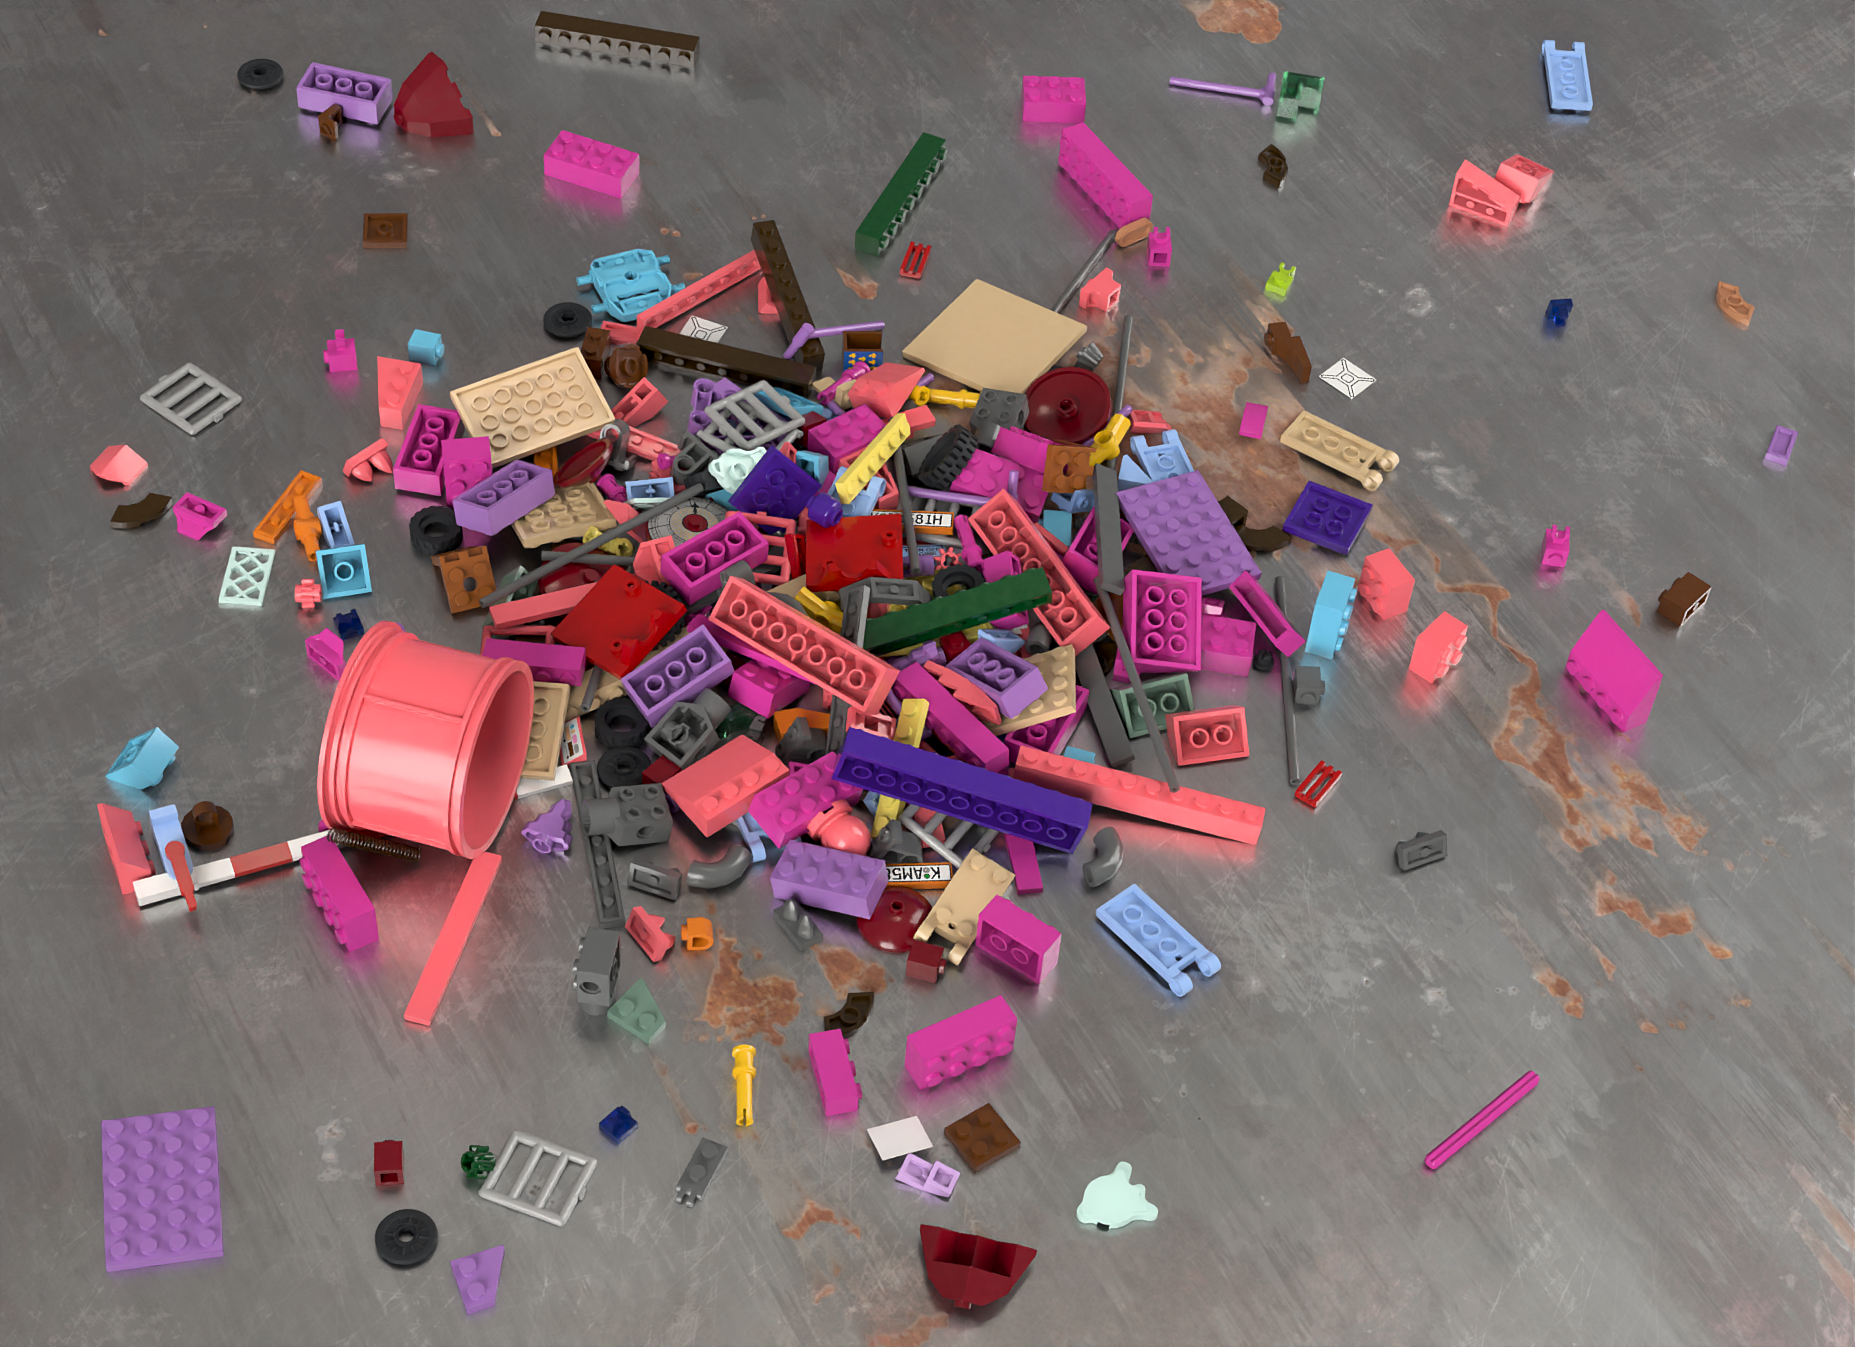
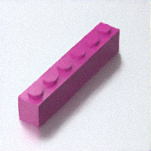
M915 662L899 672L893 683V693L899 700L926 699L929 702L925 725L929 729L932 728L939 735L943 743L949 744L959 758H963L970 765L983 767L995 773L1009 766V748L921 665Z

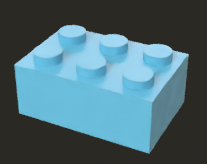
M1327 571L1315 603L1305 652L1331 660L1335 651L1340 652L1344 640L1341 635L1344 636L1347 633L1350 623L1347 619H1350L1354 606L1350 605V603H1354L1357 589L1353 588L1355 578Z

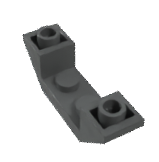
M869 577L839 590L841 612H844L846 590L862 585L870 588L868 606L870 603L910 606L912 604L927 603L932 600V595L917 580Z

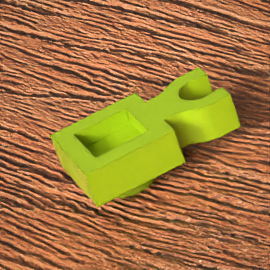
M1281 262L1278 272L1273 270L1266 283L1265 290L1286 296L1293 283L1296 267L1292 266L1290 270H1285V263Z

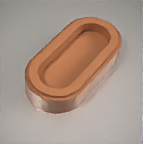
M1141 218L1125 225L1116 233L1115 241L1121 247L1136 243L1148 237L1149 232L1153 230V223L1148 218Z

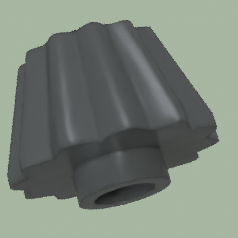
M1094 342L1090 343L1087 348L1083 346L1076 355L1078 360L1074 367L1083 368L1091 372L1096 369L1103 359V355Z

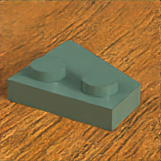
M639 978L607 1011L608 1018L647 1044H650L666 1028V1020L642 978Z

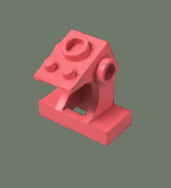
M851 706L847 712L846 732L849 727L894 740L897 719L879 713L877 715L864 713Z

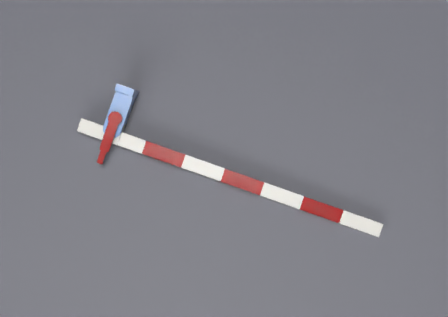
M567 764L557 767L555 781L520 778L513 800L572 784L573 779ZM175 804L150 810L152 836L165 873L133 882L138 904L142 906L181 895L185 897L189 911L197 910V903L194 893L200 887L297 861L302 858L301 846L327 836L329 830L193 867ZM351 827L347 829V831L376 838L388 835L369 829L357 830ZM339 843L336 844L338 849L347 847L346 845H340Z

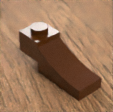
M1286 322L1269 323L1267 333H1264L1265 345L1269 347L1271 354L1278 355L1291 367L1300 383H1308L1312 365L1301 337H1291Z

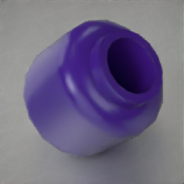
M825 492L812 496L806 505L809 519L824 528L837 525L843 515L841 502Z

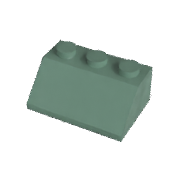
M1174 672L1141 681L1159 731L1167 729L1165 714L1195 710L1187 673ZM1127 684L1111 688L1110 692L1127 737L1133 738L1149 734L1132 685Z

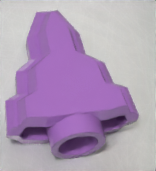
M929 640L924 642L921 647L913 649L908 656L896 659L890 665L900 671L915 662L923 667L927 660L941 666H946V658L943 649L936 647V643Z
M562 798L553 804L547 813L538 815L533 822H527L522 829L521 834L532 842L533 847L537 851L550 853L552 849L562 852L569 849L573 840V836L570 834L572 825L569 822L572 816L571 801Z

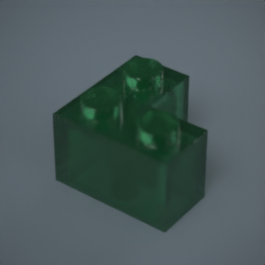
M1284 71L1276 116L1296 119L1299 106L1319 110L1325 78Z

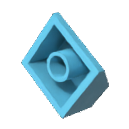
M364 543L315 550L323 599L372 592Z
M158 727L151 729L128 741L105 777L140 790L148 786L154 787L162 780L164 769L175 760L174 754L179 746Z

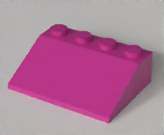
M1132 569L1124 577L1123 634L1137 672L1200 671L1202 578ZM1122 660V671H1126Z
M1601 610L1571 649L1566 663L1569 673L1580 682L1583 689L1594 698L1598 706L1609 715L1612 722L1623 732L1647 722L1663 674L1605 610Z

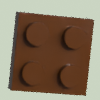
M990 1103L944 1128L945 1136L975 1173L1019 1149L1021 1144L1020 1140Z

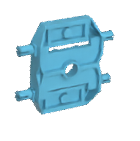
M634 249L593 259L588 275L576 277L578 286L589 283L594 284L603 303L591 305L593 314L606 311L623 323L637 319L638 314L685 289L684 283L671 285L667 276L661 271V265L670 264L669 256L665 255L656 258L652 250ZM659 289L657 292L650 293L652 290ZM639 293L645 294V295H641V296H637V297L630 298L631 295H635V294H639Z

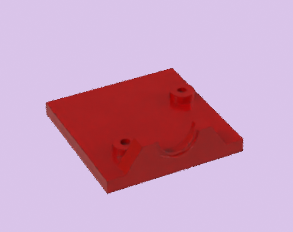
M901 514L842 517L837 525H831L828 528H824L810 519L806 520V588L810 592L839 591L843 587L869 577L904 579Z
M614 564L550 634L555 641L563 646L584 647L586 660L620 680L639 665L684 615L687 609L684 604Z

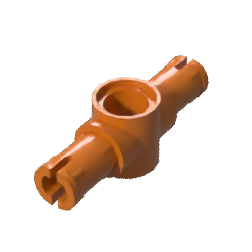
M298 496L294 499L297 514L294 520L296 540H301V543L305 546L308 560L317 561L315 550H320L318 543L321 537L320 520L318 516L314 517V514L310 511L307 497Z

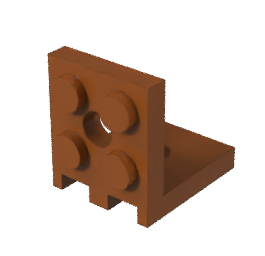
M1054 439V442L1061 445L1048 444L1041 491L1074 493L1075 490L1086 489L1087 476H1093L1094 466H1089L1090 453H1096V448ZM1067 464L1068 470L1066 474H1063V468Z
M475 545L431 556L432 564L440 566L451 613L481 607L479 599L496 591L486 546ZM468 577H472L476 581V587L472 591L465 590L463 586L464 580Z

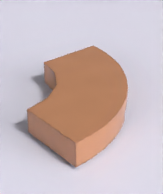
M1719 281L1716 288V298L1720 307L1733 319L1749 325L1755 307L1743 300L1739 293L1740 287Z

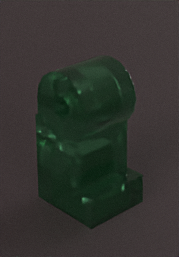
M741 703L730 705L732 711L716 728L719 739L727 738L734 732L744 729L749 730L752 721L758 714Z

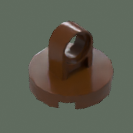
M619 345L612 355L604 361L605 373L611 376L614 383L620 388L633 389L647 376V357L641 353L638 345Z
M202 801L194 805L192 810L184 816L181 822V829L188 846L198 847L200 851H213L227 844L226 840L234 834V823L229 811L221 806L214 805L210 801Z

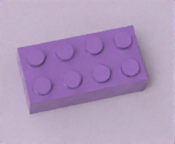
M314 62L310 64L296 87L299 108L324 112L335 103L341 106L342 117L374 124L380 122L393 99L392 84L389 78Z
M520 460L511 462L452 499L457 525L466 527L469 530L485 533L486 535H496L500 530L513 524L517 519L530 513L531 510L544 504L555 495L552 470Z
M703 624L620 680L626 693L653 728L676 702H692L705 688L711 689L731 676L734 669L731 660Z
M982 637L945 666L980 688L997 705L999 713L1010 719L1019 715L1023 709L1048 690L1037 666Z
M789 840L770 876L774 898L783 900L796 899L800 904L866 919L871 918L889 881L885 860Z

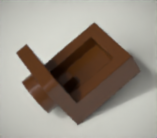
M335 103L318 116L320 133L333 140L339 138L338 127L343 123L341 106Z

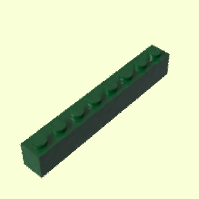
M925 132L922 133L856 230L855 249L879 256L881 251L887 248L891 236H895L899 224L905 221L907 212L913 209L915 200L921 197L925 185H929L932 174L937 173L940 162L946 159L948 154L946 139Z
M1043 567L1037 569L1029 568L1015 576L1007 575L992 583L984 582L975 588L958 590L953 595L946 597H935L927 603L912 604L907 609L897 612L890 611L875 619L867 618L863 649L878 657L1052 603V590Z

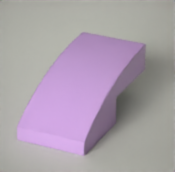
M908 1153L895 1179L922 1191L949 1197L959 1178L960 1172L937 1160L932 1165Z

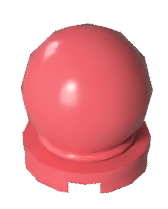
M845 799L833 802L834 808L825 815L820 811L807 826L809 830L807 833L814 841L821 840V847L866 856L871 847L870 831L857 816H851L853 809Z

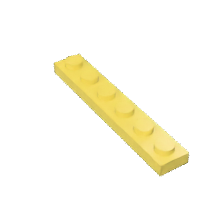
M897 413L836 481L835 486L841 504H850L911 434L910 425L907 422L905 413Z
M903 699L893 741L919 748L929 707V702L926 699ZM880 794L871 831V838L873 840L891 819L899 821L900 815L904 812L906 802Z

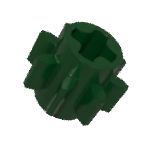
M470 1145L469 1151L462 1155L461 1168L464 1172H467V1178L486 1179L487 1173L494 1170L496 1160L494 1154L488 1152L489 1146Z

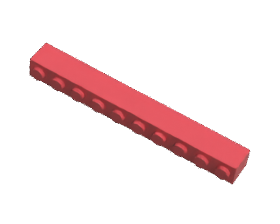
M1025 746L1020 747L1013 774L1014 779L1030 782L1049 790H1056L1059 793L1081 798L1096 805L1253 845L1257 844L1266 810L1264 807L1179 786V791L1172 793L1166 782Z

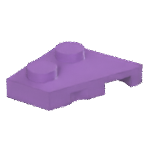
M503 1245L450 1261L467 1315L495 1306L497 1287L501 1277V1266L505 1256Z

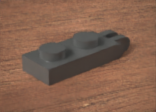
M702 1138L676 1186V1192H679L676 1198L677 1203L682 1204L686 1196H689L686 1206L692 1208L696 1200H703L728 1153V1147Z

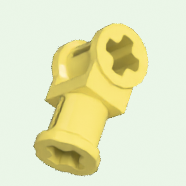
M591 526L583 536V543L585 544L603 533L599 532L598 528ZM617 537L598 547L615 556H631L633 552L631 542L625 538L620 539Z

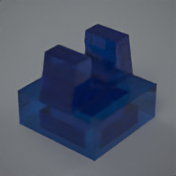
M1572 299L1550 300L1545 314L1547 319L1554 320L1556 327L1565 326V319H1568L1573 307Z
M351 609L350 613L343 615L338 613L336 617H333V624L342 640L365 634L356 609Z
M618 1106L599 1122V1129L619 1145L638 1129V1122L632 1118L629 1110L624 1106Z

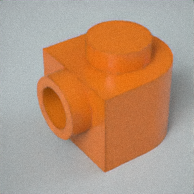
M704 917L687 918L686 924L681 925V940H686L687 951L706 950L713 945V926L709 919Z

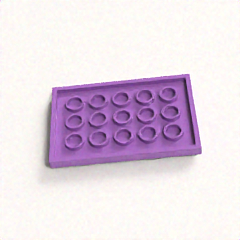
M1199 470L1116 492L1119 499V507L1159 573L1202 578L1201 596L1228 589L1229 585L1235 582V579L1245 570L1256 580L1261 578L1262 573Z
M215 1107L101 1121L105 1267L107 1272L224 1256Z

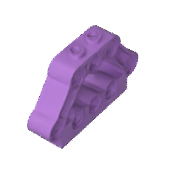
M725 377L717 383L705 378L696 380L693 384L691 397L693 411L689 416L687 431L695 436L699 430L704 431L712 422L711 418L704 411L705 407L742 389ZM769 409L778 419L786 423L788 422L787 420L779 416L777 413ZM733 413L727 418V420H732L736 423V427L741 422ZM757 418L754 421L762 430L767 425V423ZM719 428L713 434V436L723 441L728 437V435H722L719 432ZM748 428L745 432H749L751 435L742 436L746 441L756 438ZM787 433L761 445L760 447H764L766 451L770 448L771 445L776 448L778 444L786 437ZM700 439L707 448L715 451L719 456L725 453ZM736 443L733 444V446L741 449Z

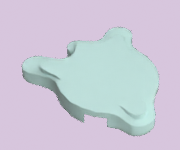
M758 447L753 451L729 449L709 464V472L726 491L734 494L766 453V449L764 447Z
M1120 1162L1113 1173L1101 1176L1087 1186L1083 1201L1077 1208L1076 1216L1082 1223L1097 1225L1100 1222L1110 1225L1109 1228L1111 1229L1125 1226L1134 1220L1154 1221L1157 1218L1158 1209L1155 1205L1145 1200L1144 1185H1131L1129 1183L1132 1172L1131 1165L1127 1162Z

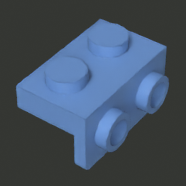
M1093 489L1075 490L1074 493L1053 492L1051 500L1058 504V508L1062 511L1069 513L1089 512L1094 506Z

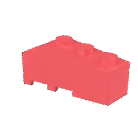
M1465 159L1456 173L1449 206L1508 227L1516 213L1520 196Z
M377 356L381 427L403 430L423 385L422 366L420 363Z
M867 447L840 459L839 468L841 466L849 468ZM885 462L874 475L886 479V488L883 495L878 498L873 509L897 510L899 492ZM869 482L865 485V487L862 490H867Z

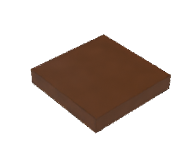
M408 213L364 214L363 248H407Z

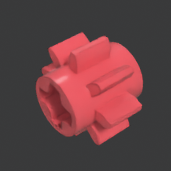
M949 547L947 553L940 548L938 549L940 555L933 557V560L937 561V566L934 570L945 569L949 566H944L943 564L946 560L945 557H951L950 566L963 565L958 559L961 553H952L953 547Z
M302 579V584L295 585V601L302 602V608H314L315 602H321V584H315V579Z

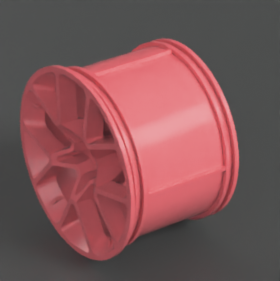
M384 620L372 626L359 641L346 664L336 688L324 729L318 765L317 795L320 814L325 825L330 829L333 827L347 830L350 827L357 830L369 829L449 850L451 854L456 856H463L468 859L480 857L494 841L507 816L519 784L527 754L534 710V684L528 664L524 661L508 657H502L497 660L422 641L413 633L402 631L401 627L392 621Z

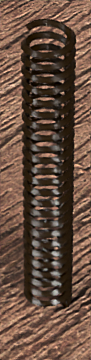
M335 827L331 828L327 834V840L330 842L329 836L331 831L334 830L331 834V842L339 843L340 845L357 847V849L361 848V850L364 849L369 852L372 851L383 855L386 854V856L390 857L393 856L394 858L411 860V862L415 863L421 857L420 850L422 849Z

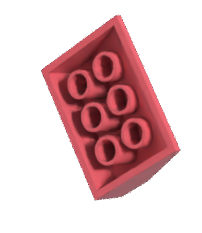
M742 734L661 783V785L706 837H709L748 813L754 795L789 776V769L773 752Z

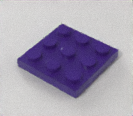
M771 445L728 502L740 512L757 514V511L766 512V516L795 520L805 508L809 499L816 494L822 485ZM757 524L770 535L777 531L786 532V528Z
M1308 481L1283 524L1282 531L1347 555L1369 517L1373 505Z

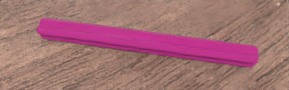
M1532 1070L1525 1073L1429 1152L1425 1157V1164L1430 1169H1436L1534 1088L1540 1080L1539 1076Z

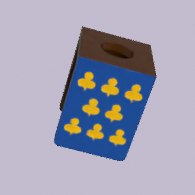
M843 331V372L847 369H852L857 361L865 362L869 366L870 371L883 364L881 331Z

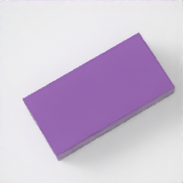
M1777 425L1764 459L1786 466L1798 432Z

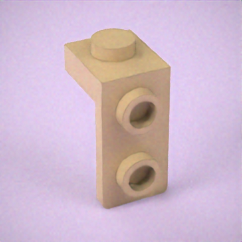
M826 377L813 382L812 388L820 393L835 383V381L831 377ZM855 379L837 386L834 401L843 410L853 407L848 397V392L856 382Z

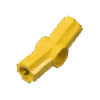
M1115 413L1105 430L1095 435V443L1090 447L1096 448V453H1090L1089 466H1094L1096 463L1100 464L1104 460H1112L1119 455L1120 448L1118 445L1131 425L1128 418L1122 414Z
M803 586L794 599L801 603L811 619L841 634L843 612H841L839 606L831 601L823 602Z

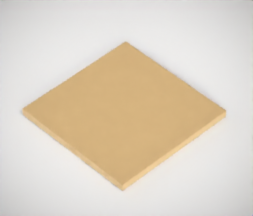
M976 279L902 351V357L978 391H982L983 388L1025 394L1030 385L1045 374L1087 331V325Z

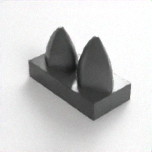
M1442 830L1431 834L1417 832L1416 839L1407 842L1399 841L1396 845L1399 867L1405 871L1448 856L1447 834Z
M634 858L630 863L627 885L675 900L679 895L682 874L678 868L666 869L654 865L652 862H645Z
M788 899L783 905L773 910V917L801 952L823 941V933L796 899Z

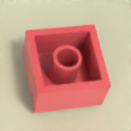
M1387 548L1365 557L1358 590L1361 596L1365 597L1371 604L1374 612L1378 613L1383 620L1407 612L1415 579L1394 553Z
M1444 611L1417 637L1409 669L1432 684L1439 677L1443 678L1448 672L1449 667L1452 664L1456 665L1463 655L1461 649L1467 641L1465 635L1468 626Z

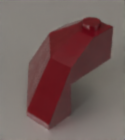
M433 52L428 53L402 83L394 103V120L398 126L403 127L407 132L427 137L471 135L474 133L473 116L470 110L462 105L459 98L463 96L456 83H451L447 75L449 69L446 63Z
M921 1224L919 1229L928 1278L944 1298L955 1300L954 1306L970 1309L971 1304L984 1306L1007 1295L1037 1254L1036 1249L1023 1245L1000 1242L979 1235L959 1233L938 1226Z

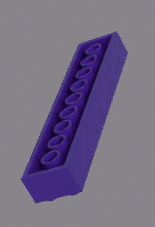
M849 727L839 749L831 779L1070 854L1074 853L1088 829L1093 804L1081 798L1059 793L1056 790L1036 786L1030 782L1020 781L1008 775H1001L983 767L966 764L960 760L950 759L935 752H928L909 744L896 742L887 737H880Z

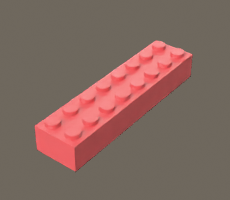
M1002 489L968 518L993 555L1010 551L1020 558L1022 573L1029 568L1037 569L1043 567L1052 590V603L1033 608V610L1059 646L1064 647L1072 644L1076 657L1110 628L1019 503L1005 489Z
M730 576L708 619L864 713L878 714L900 670L742 578Z

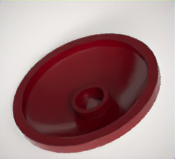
M608 438L599 439L573 454L555 473L553 477L555 485L561 488H570L584 485L587 482L593 483L601 476L600 473L607 466L613 450L612 442Z
M885 887L871 918L866 919L857 916V925L863 938L872 946L887 952H907L911 950L915 940L913 937L932 910V906L924 896L912 889Z

